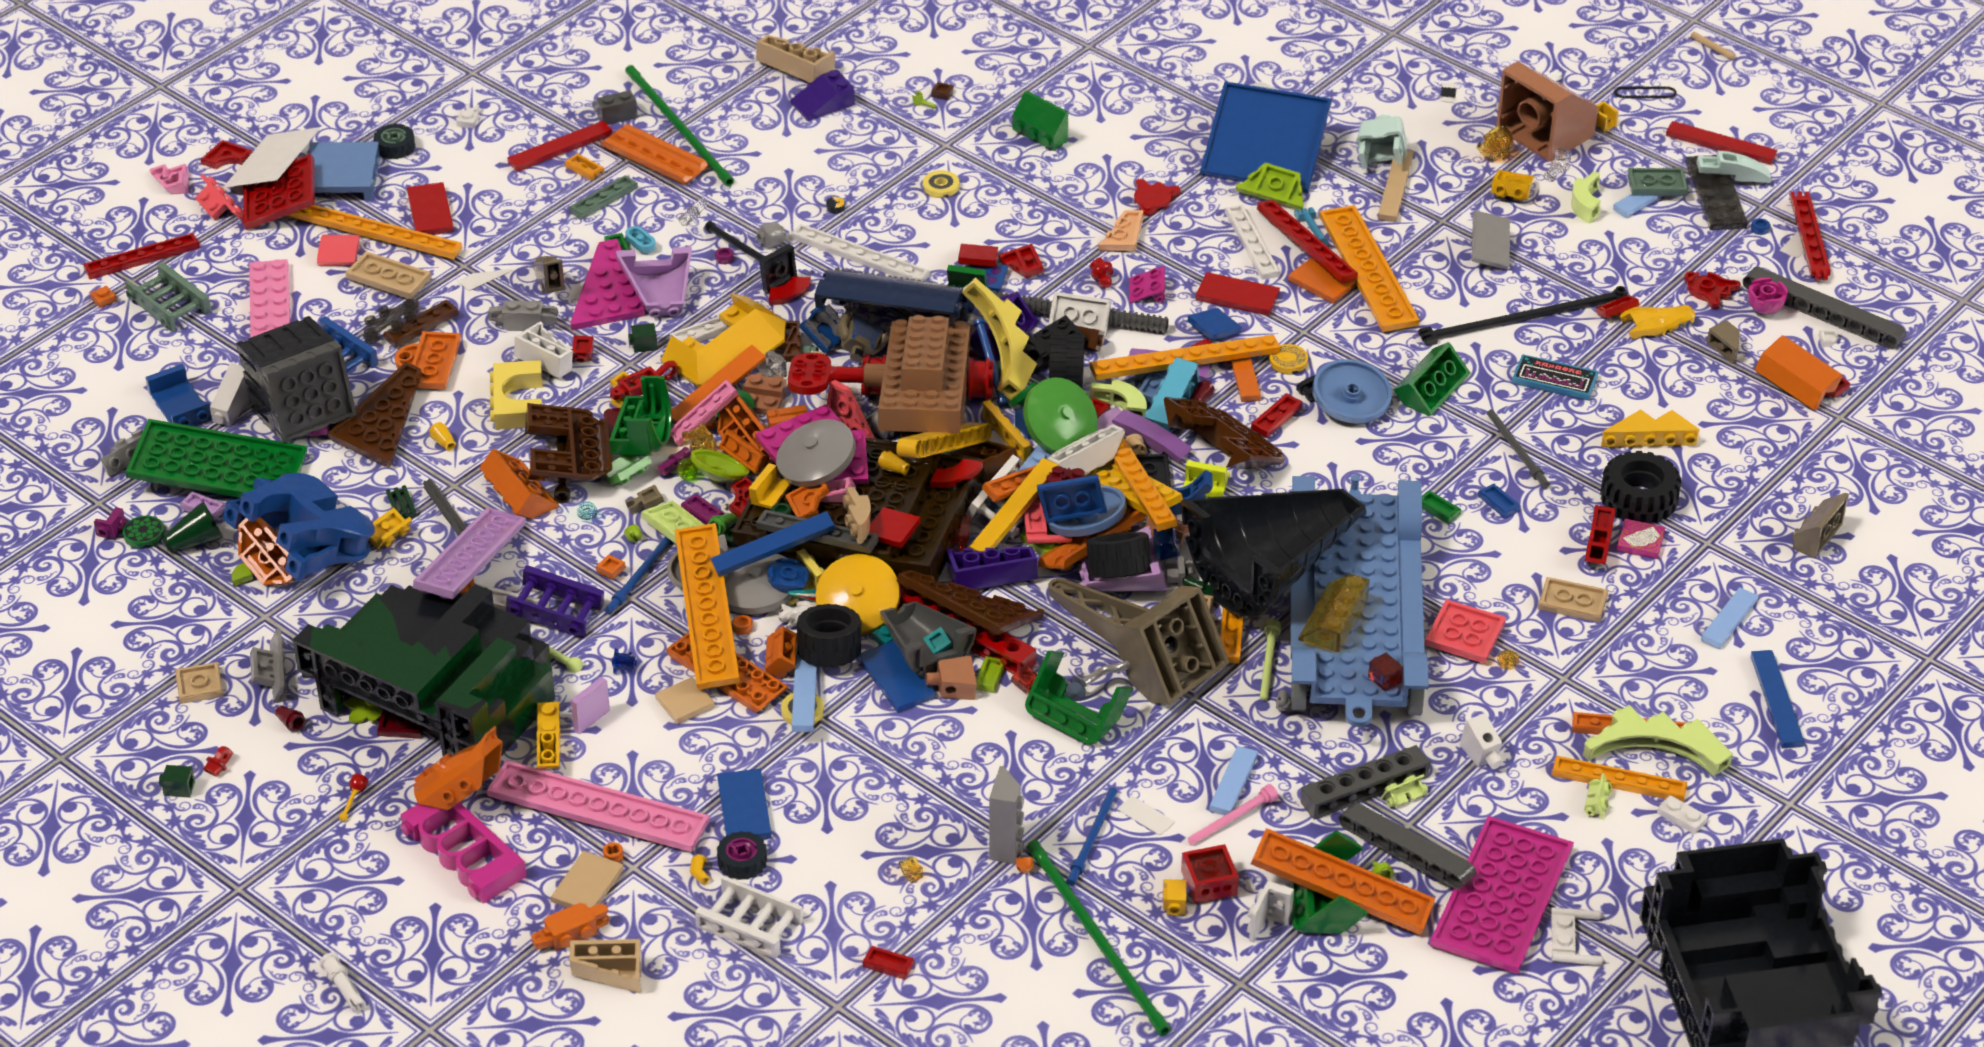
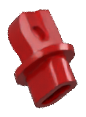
M221 746L213 758H206L207 764L203 770L217 777L221 771L227 770L225 765L234 752L226 746Z

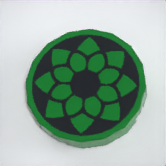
M138 516L125 524L122 534L126 544L131 547L144 548L147 545L151 547L163 539L165 534L164 524L154 516Z

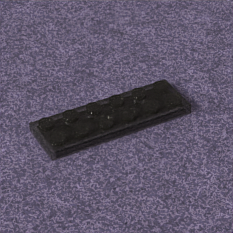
M1698 155L1686 157L1685 164L1710 231L1747 229L1748 222L1730 174L1699 173L1697 165Z

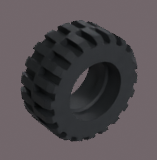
M1629 451L1625 452L1624 455L1619 454L1614 459H1611L1604 468L1600 491L1601 501L1604 507L1616 508L1615 517L1622 518V521L1629 519L1649 524L1655 522V524L1671 516L1677 508L1681 489L1679 471L1676 467H1673L1672 462L1666 461L1663 456H1656L1652 452L1643 453L1642 451H1636L1632 453ZM1633 486H1640V487H1645V488H1648V489H1639V488H1635V487H1633Z

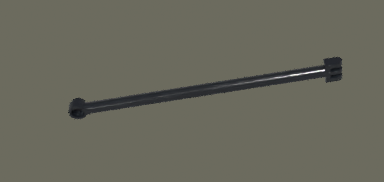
M1617 286L1611 293L1433 330L1429 326L1419 329L1418 334L1426 346L1438 344V339L1606 304L1627 296L1628 292L1624 286Z

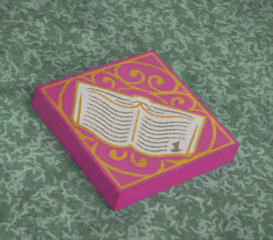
M1625 519L1617 551L1658 559L1666 527Z

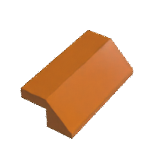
M1781 335L1762 353L1754 369L1813 410L1818 409L1826 392H1835L1843 374L1784 335Z

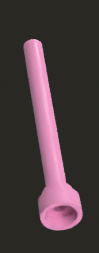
M1271 784L1262 787L1258 796L1188 837L1189 844H1196L1262 803L1270 804L1278 799L1277 790Z

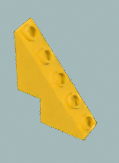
M1640 409L1604 430L1601 447L1697 445L1700 429L1673 410L1654 419Z

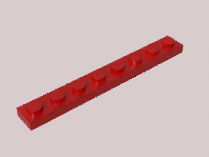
M1274 200L1257 203V210L1278 227L1338 281L1346 283L1357 280V271Z

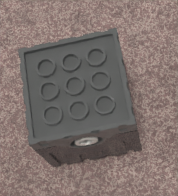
M310 316L304 317L301 321L296 320L248 338V341L236 343L237 349L240 351L241 366L245 370L243 371L245 382L249 386L247 390L249 399L253 403L251 405L252 411L283 443L357 415L354 408L353 395L350 391L348 374L346 373L345 360L342 356V347Z

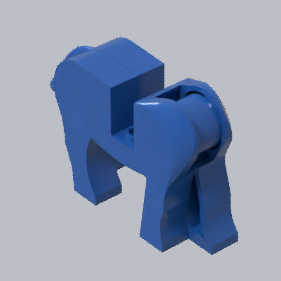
M288 473L276 480L259 477L253 483L255 490L242 493L240 499L226 501L223 520L234 529H238V524L245 518L250 521H256L259 517L268 525L279 527L276 543L289 552L285 571L297 581L303 580L306 575L318 572L329 565L353 563L363 560L370 553V547L367 543L375 531L372 521L352 506L335 509L338 495L320 479L312 475Z

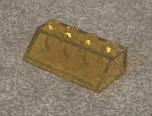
M1349 573L1329 582L1303 628L1298 641L1339 653L1368 599L1370 579Z

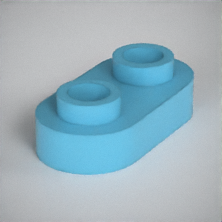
M632 226L626 229V241L638 251L650 253L655 250V238L643 228Z

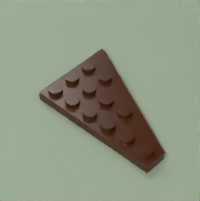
M408 362L401 365L355 408L357 415L345 418V420L340 421L328 432L329 439L389 468L392 465L422 376L421 368Z
M913 570L899 573L897 577V582L904 585V588L918 592L921 597L935 601L938 606L952 610L955 615L969 619L972 624L986 628L993 635H1000L1043 618L1045 611L1040 608L1037 611L1030 610L1025 607L1024 603L1015 602L994 595L993 598L980 595V590L968 588L950 581L948 585L936 582L933 576Z

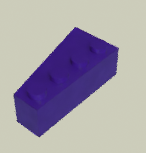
M994 547L985 548V551H973V548H964V552H954V548L946 549L947 569L952 582L968 588H989L1038 579L1037 557L1033 547H1005L1004 551H998Z

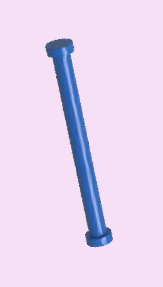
M979 318L973 324L974 327H977L985 358H990V361H994L993 385L998 399L997 406L1004 407L1008 405L1009 401L1008 398H1005L1004 394L997 390L1000 377L985 330V319Z

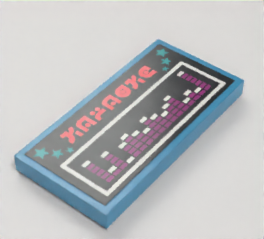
M1522 354L1513 375L1512 383L1589 401L1599 371Z

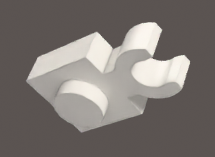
M467 103L465 105L466 110L460 111L456 125L457 127L474 129L479 119V104H476L474 108H470V103Z

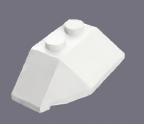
M1112 424L1106 429L1095 431L1059 449L1048 457L1047 460L1066 469L1081 468L1085 471V475H1087L1091 470L1102 467L1108 461L1114 459L1125 431L1123 428Z

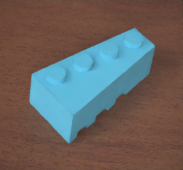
M1175 358L1173 364L1168 366L1167 376L1161 380L1159 392L1153 396L1152 406L1150 410L1147 409L1144 418L1160 425L1169 432L1173 431L1174 428H1169L1164 398L1190 399L1197 383L1200 382L1198 363Z

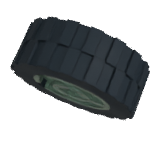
M388 124L382 126L374 133V142L379 143L380 156L382 158H404L414 151V132L409 126L404 124Z

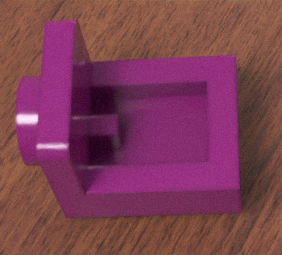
M115 507L107 520H94L97 536L116 540L127 523L123 508Z

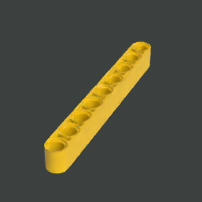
M968 422L961 425L960 433L925 432L900 438L896 448L897 455L899 457L923 458L983 443L990 440L992 428L989 423Z

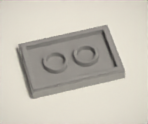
M1477 210L1473 212V262L1505 270L1510 267L1509 218Z

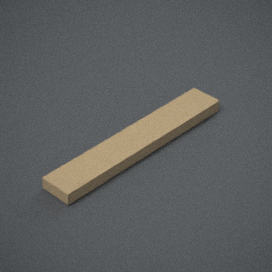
M1407 150V156L1403 158L1402 164H1396L1394 159L1392 161L1378 214L1379 220L1397 222L1414 156V151Z

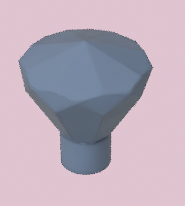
M1078 679L1072 680V683L1066 687V696L1074 701H1080L1086 695V688L1083 684H1080Z

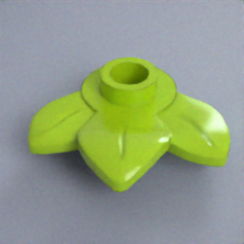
M352 696L343 702L344 706L352 709L349 722L361 723L366 719L374 722L382 715L381 707L356 696Z

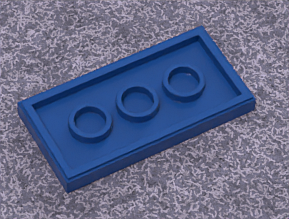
M894 640L859 654L858 661L897 713L936 698V693L932 687L926 686L925 678L917 675L909 668Z
M761 768L718 773L717 780L726 835L743 831L757 834L762 839L772 838Z

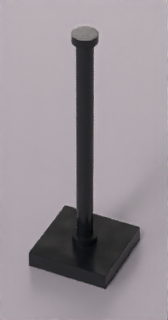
M708 221L705 224L704 228L707 232L716 234L759 261L763 292L769 294L771 287L785 285L792 276L798 277L794 246L787 244L764 256L718 228L714 222Z

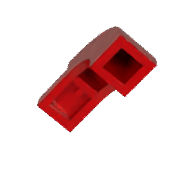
M1595 505L1585 562L1606 565L1616 508Z

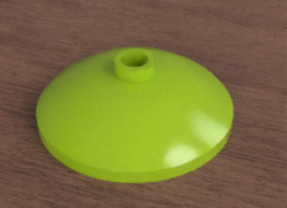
M696 449L691 452L690 459L693 465L714 483L736 482L749 475L747 467L725 453L709 449Z

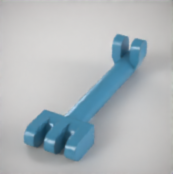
M1309 207L1308 211L1306 208H1303L1301 213L1299 209L1294 210V216L1297 221L1305 220L1313 234L1329 247L1327 239L1313 220L1316 218L1314 208Z

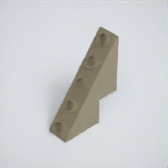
M556 256L536 257L535 262H531L542 294L565 290L562 259H557Z

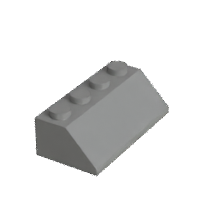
M999 766L989 797V860L1016 864L1015 858L1022 856L1024 850V843L1021 842L1024 835V827H1021L1024 820V812L1021 811L1024 805V796H1021L1020 784L1004 766Z

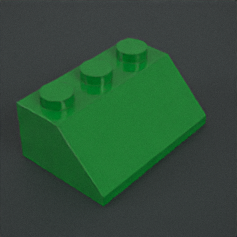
M1026 90L1012 114V130L1055 151L1068 142V111Z

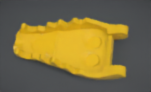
M1686 304L1665 308L1641 306L1624 311L1620 315V319L1624 323L1631 319L1633 320L1636 327L1629 331L1631 339H1637L1648 335L1658 337L1660 334L1665 335L1667 330L1671 333L1674 328L1678 329L1679 325L1684 324L1686 321L1693 323L1695 312L1690 305Z

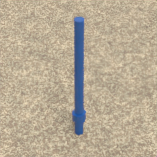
M665 536L622 589L616 591L611 598L612 601L605 608L607 614H612L618 606L624 603L628 593L672 542Z
M1115 788L1109 789L1077 859L1073 860L1071 864V872L1066 881L1070 886L1075 885L1078 876L1083 873L1086 867L1085 861L1118 791Z

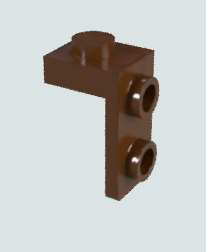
M1077 326L1087 338L1084 347L1100 351L1105 341L1104 331Z

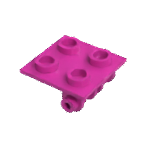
M1165 266L1154 268L1129 278V303L1153 296L1154 300L1158 303L1165 299Z

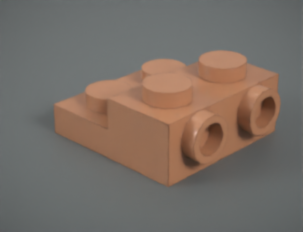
M762 373L748 374L743 390L752 396L755 404L754 412L756 414L766 415V410L781 408L787 394V379H783L778 375L767 377Z

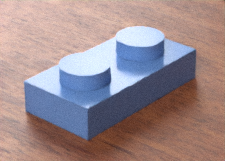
M1155 371L1148 374L1139 388L1146 402L1152 403L1153 396L1158 394L1160 382L1166 378L1167 373Z

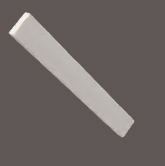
M799 224L790 234L791 239L886 274L897 276L898 278L903 277V279L909 278V280L915 279V281L921 280L923 282L930 276V270L803 224Z

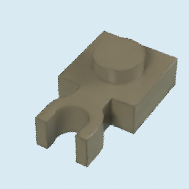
M656 485L638 492L637 498L625 501L631 514L638 512L640 508L644 507L646 510L664 502Z

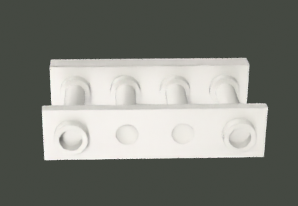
M1013 454L992 480L1018 472L1016 465L1019 458ZM984 490L974 499L965 513L971 519L976 513L979 515L983 514L990 520L996 515L986 507L987 504L985 503L992 500ZM1002 499L994 503L1002 507L1006 501ZM1023 515L1002 539L1003 543H1006L1010 537L1014 539L1020 531L1018 527L1024 521Z
M722 876V895L711 909L702 906L698 907L695 911L696 927L777 959L781 953L779 936L790 921L802 925L803 907L741 883L736 879ZM730 898L742 901L731 917L719 914ZM751 905L762 909L751 925L739 922ZM771 913L782 917L771 933L759 930Z

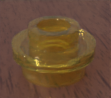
M1504 650L1498 654L1497 661L1501 668L1510 670L1518 664L1519 656L1514 651Z

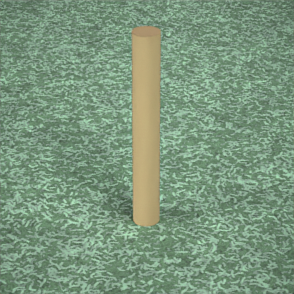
M1695 31L1691 33V38L1730 60L1736 58L1735 53Z

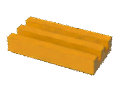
M578 153L565 161L566 168L591 181L594 180V176L599 177V173H604L603 166Z

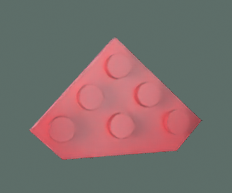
M837 380L831 381L827 405L850 430H865V438L875 439L851 388Z

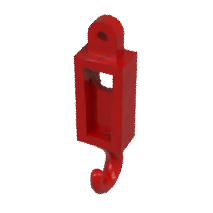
M670 360L665 362L656 371L649 366L618 380V386L610 390V397L618 400L625 396L643 395L640 380L642 376H662L672 367L671 372L664 375L665 380H669L677 373L678 364Z

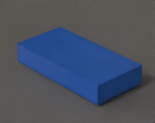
M1494 483L1478 491V497L1504 519L1520 511L1521 505Z

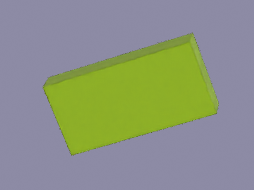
M985 657L976 677V690L990 693L995 692L1004 671V665L1000 659Z

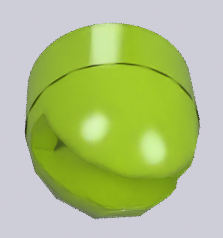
M634 524L624 530V535L629 542L636 543L637 539H641L642 532L639 526Z

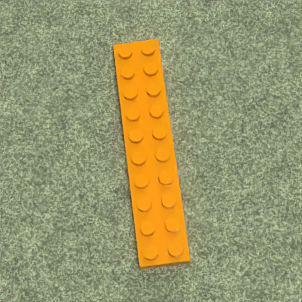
M1351 205L1319 211V218L1341 258L1358 272L1356 285L1381 331L1387 332L1419 326L1420 320L1356 206Z
M716 523L676 529L675 537L697 690L740 683L724 575L718 577L710 559L721 554Z

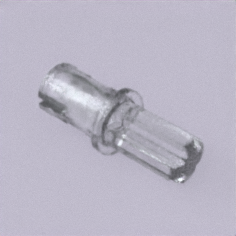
M701 198L694 205H690L687 211L678 218L680 220L679 223L687 227L695 218L700 217V213L708 206V202Z

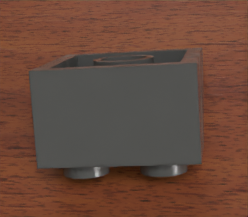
M631 90L613 95H605L596 98L592 102L598 118L607 125L638 118L637 102Z

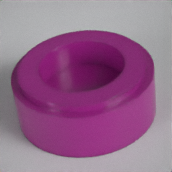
M727 247L718 249L715 252L716 262L723 265L732 263L734 261V251Z

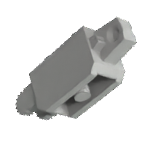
M515 300L504 301L503 306L489 307L488 311L489 321L503 323V328L507 331H525L540 321L544 325H554L557 323V315L559 313L557 307L543 305V301Z

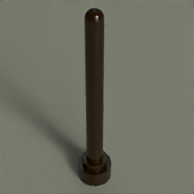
M563 435L557 436V451H565V438ZM558 483L554 490V500L557 503H567L570 500V490L566 483Z

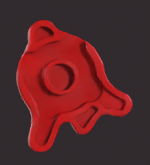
M1137 179L1134 203H1137L1139 209L1143 210L1144 216H1151L1158 211V208L1164 207V210L1168 208L1171 199L1180 194L1181 188L1179 186H1165L1161 182L1150 185L1144 179Z
M1688 271L1684 275V281L1687 284L1689 293L1697 299L1706 301L1714 309L1720 307V298L1730 299L1731 292L1739 290L1741 285L1738 280L1725 279L1713 272H1708L1707 275H1699L1700 272Z

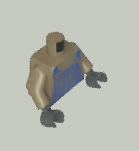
M846 301L844 303L846 311L840 318L837 330L841 339V347L851 353V360L859 362L867 354L874 356L883 350L889 341L890 325L892 322L886 324V332L883 333L882 328L851 313L859 308V303H854L851 308V302Z

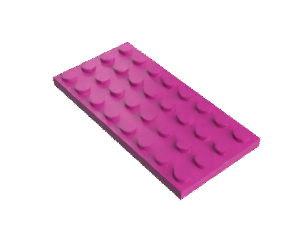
M1488 816L1467 860L1474 866L1476 875L1461 889L1457 890L1454 888L1430 939V946L1518 974L1572 852L1574 842Z

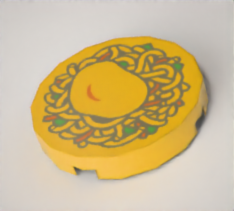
M1282 344L1280 345V353L1269 355L1271 367L1283 374H1293L1295 371H1298V373L1302 372L1308 365V354L1298 345Z

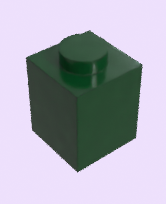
M654 323L631 326V334H628L629 346L633 345L634 353L658 350Z
M166 765L164 772L159 776V786L162 787L164 796L190 798L195 785L193 767Z

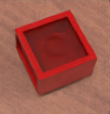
M1226 844L1182 852L1181 872L1184 880H1186V885L1194 904L1238 895L1239 876Z

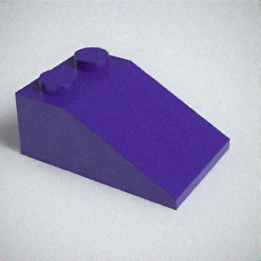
M838 69L821 74L790 100V103L807 121L854 106L855 87Z

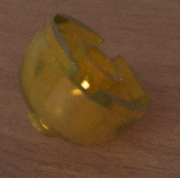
M1499 125L1483 136L1484 142L1482 144L1479 142L1476 147L1479 153L1488 160H1499L1501 158L1504 160L1511 154L1510 150L1513 147L1514 140L1509 129L1505 125L1502 128Z

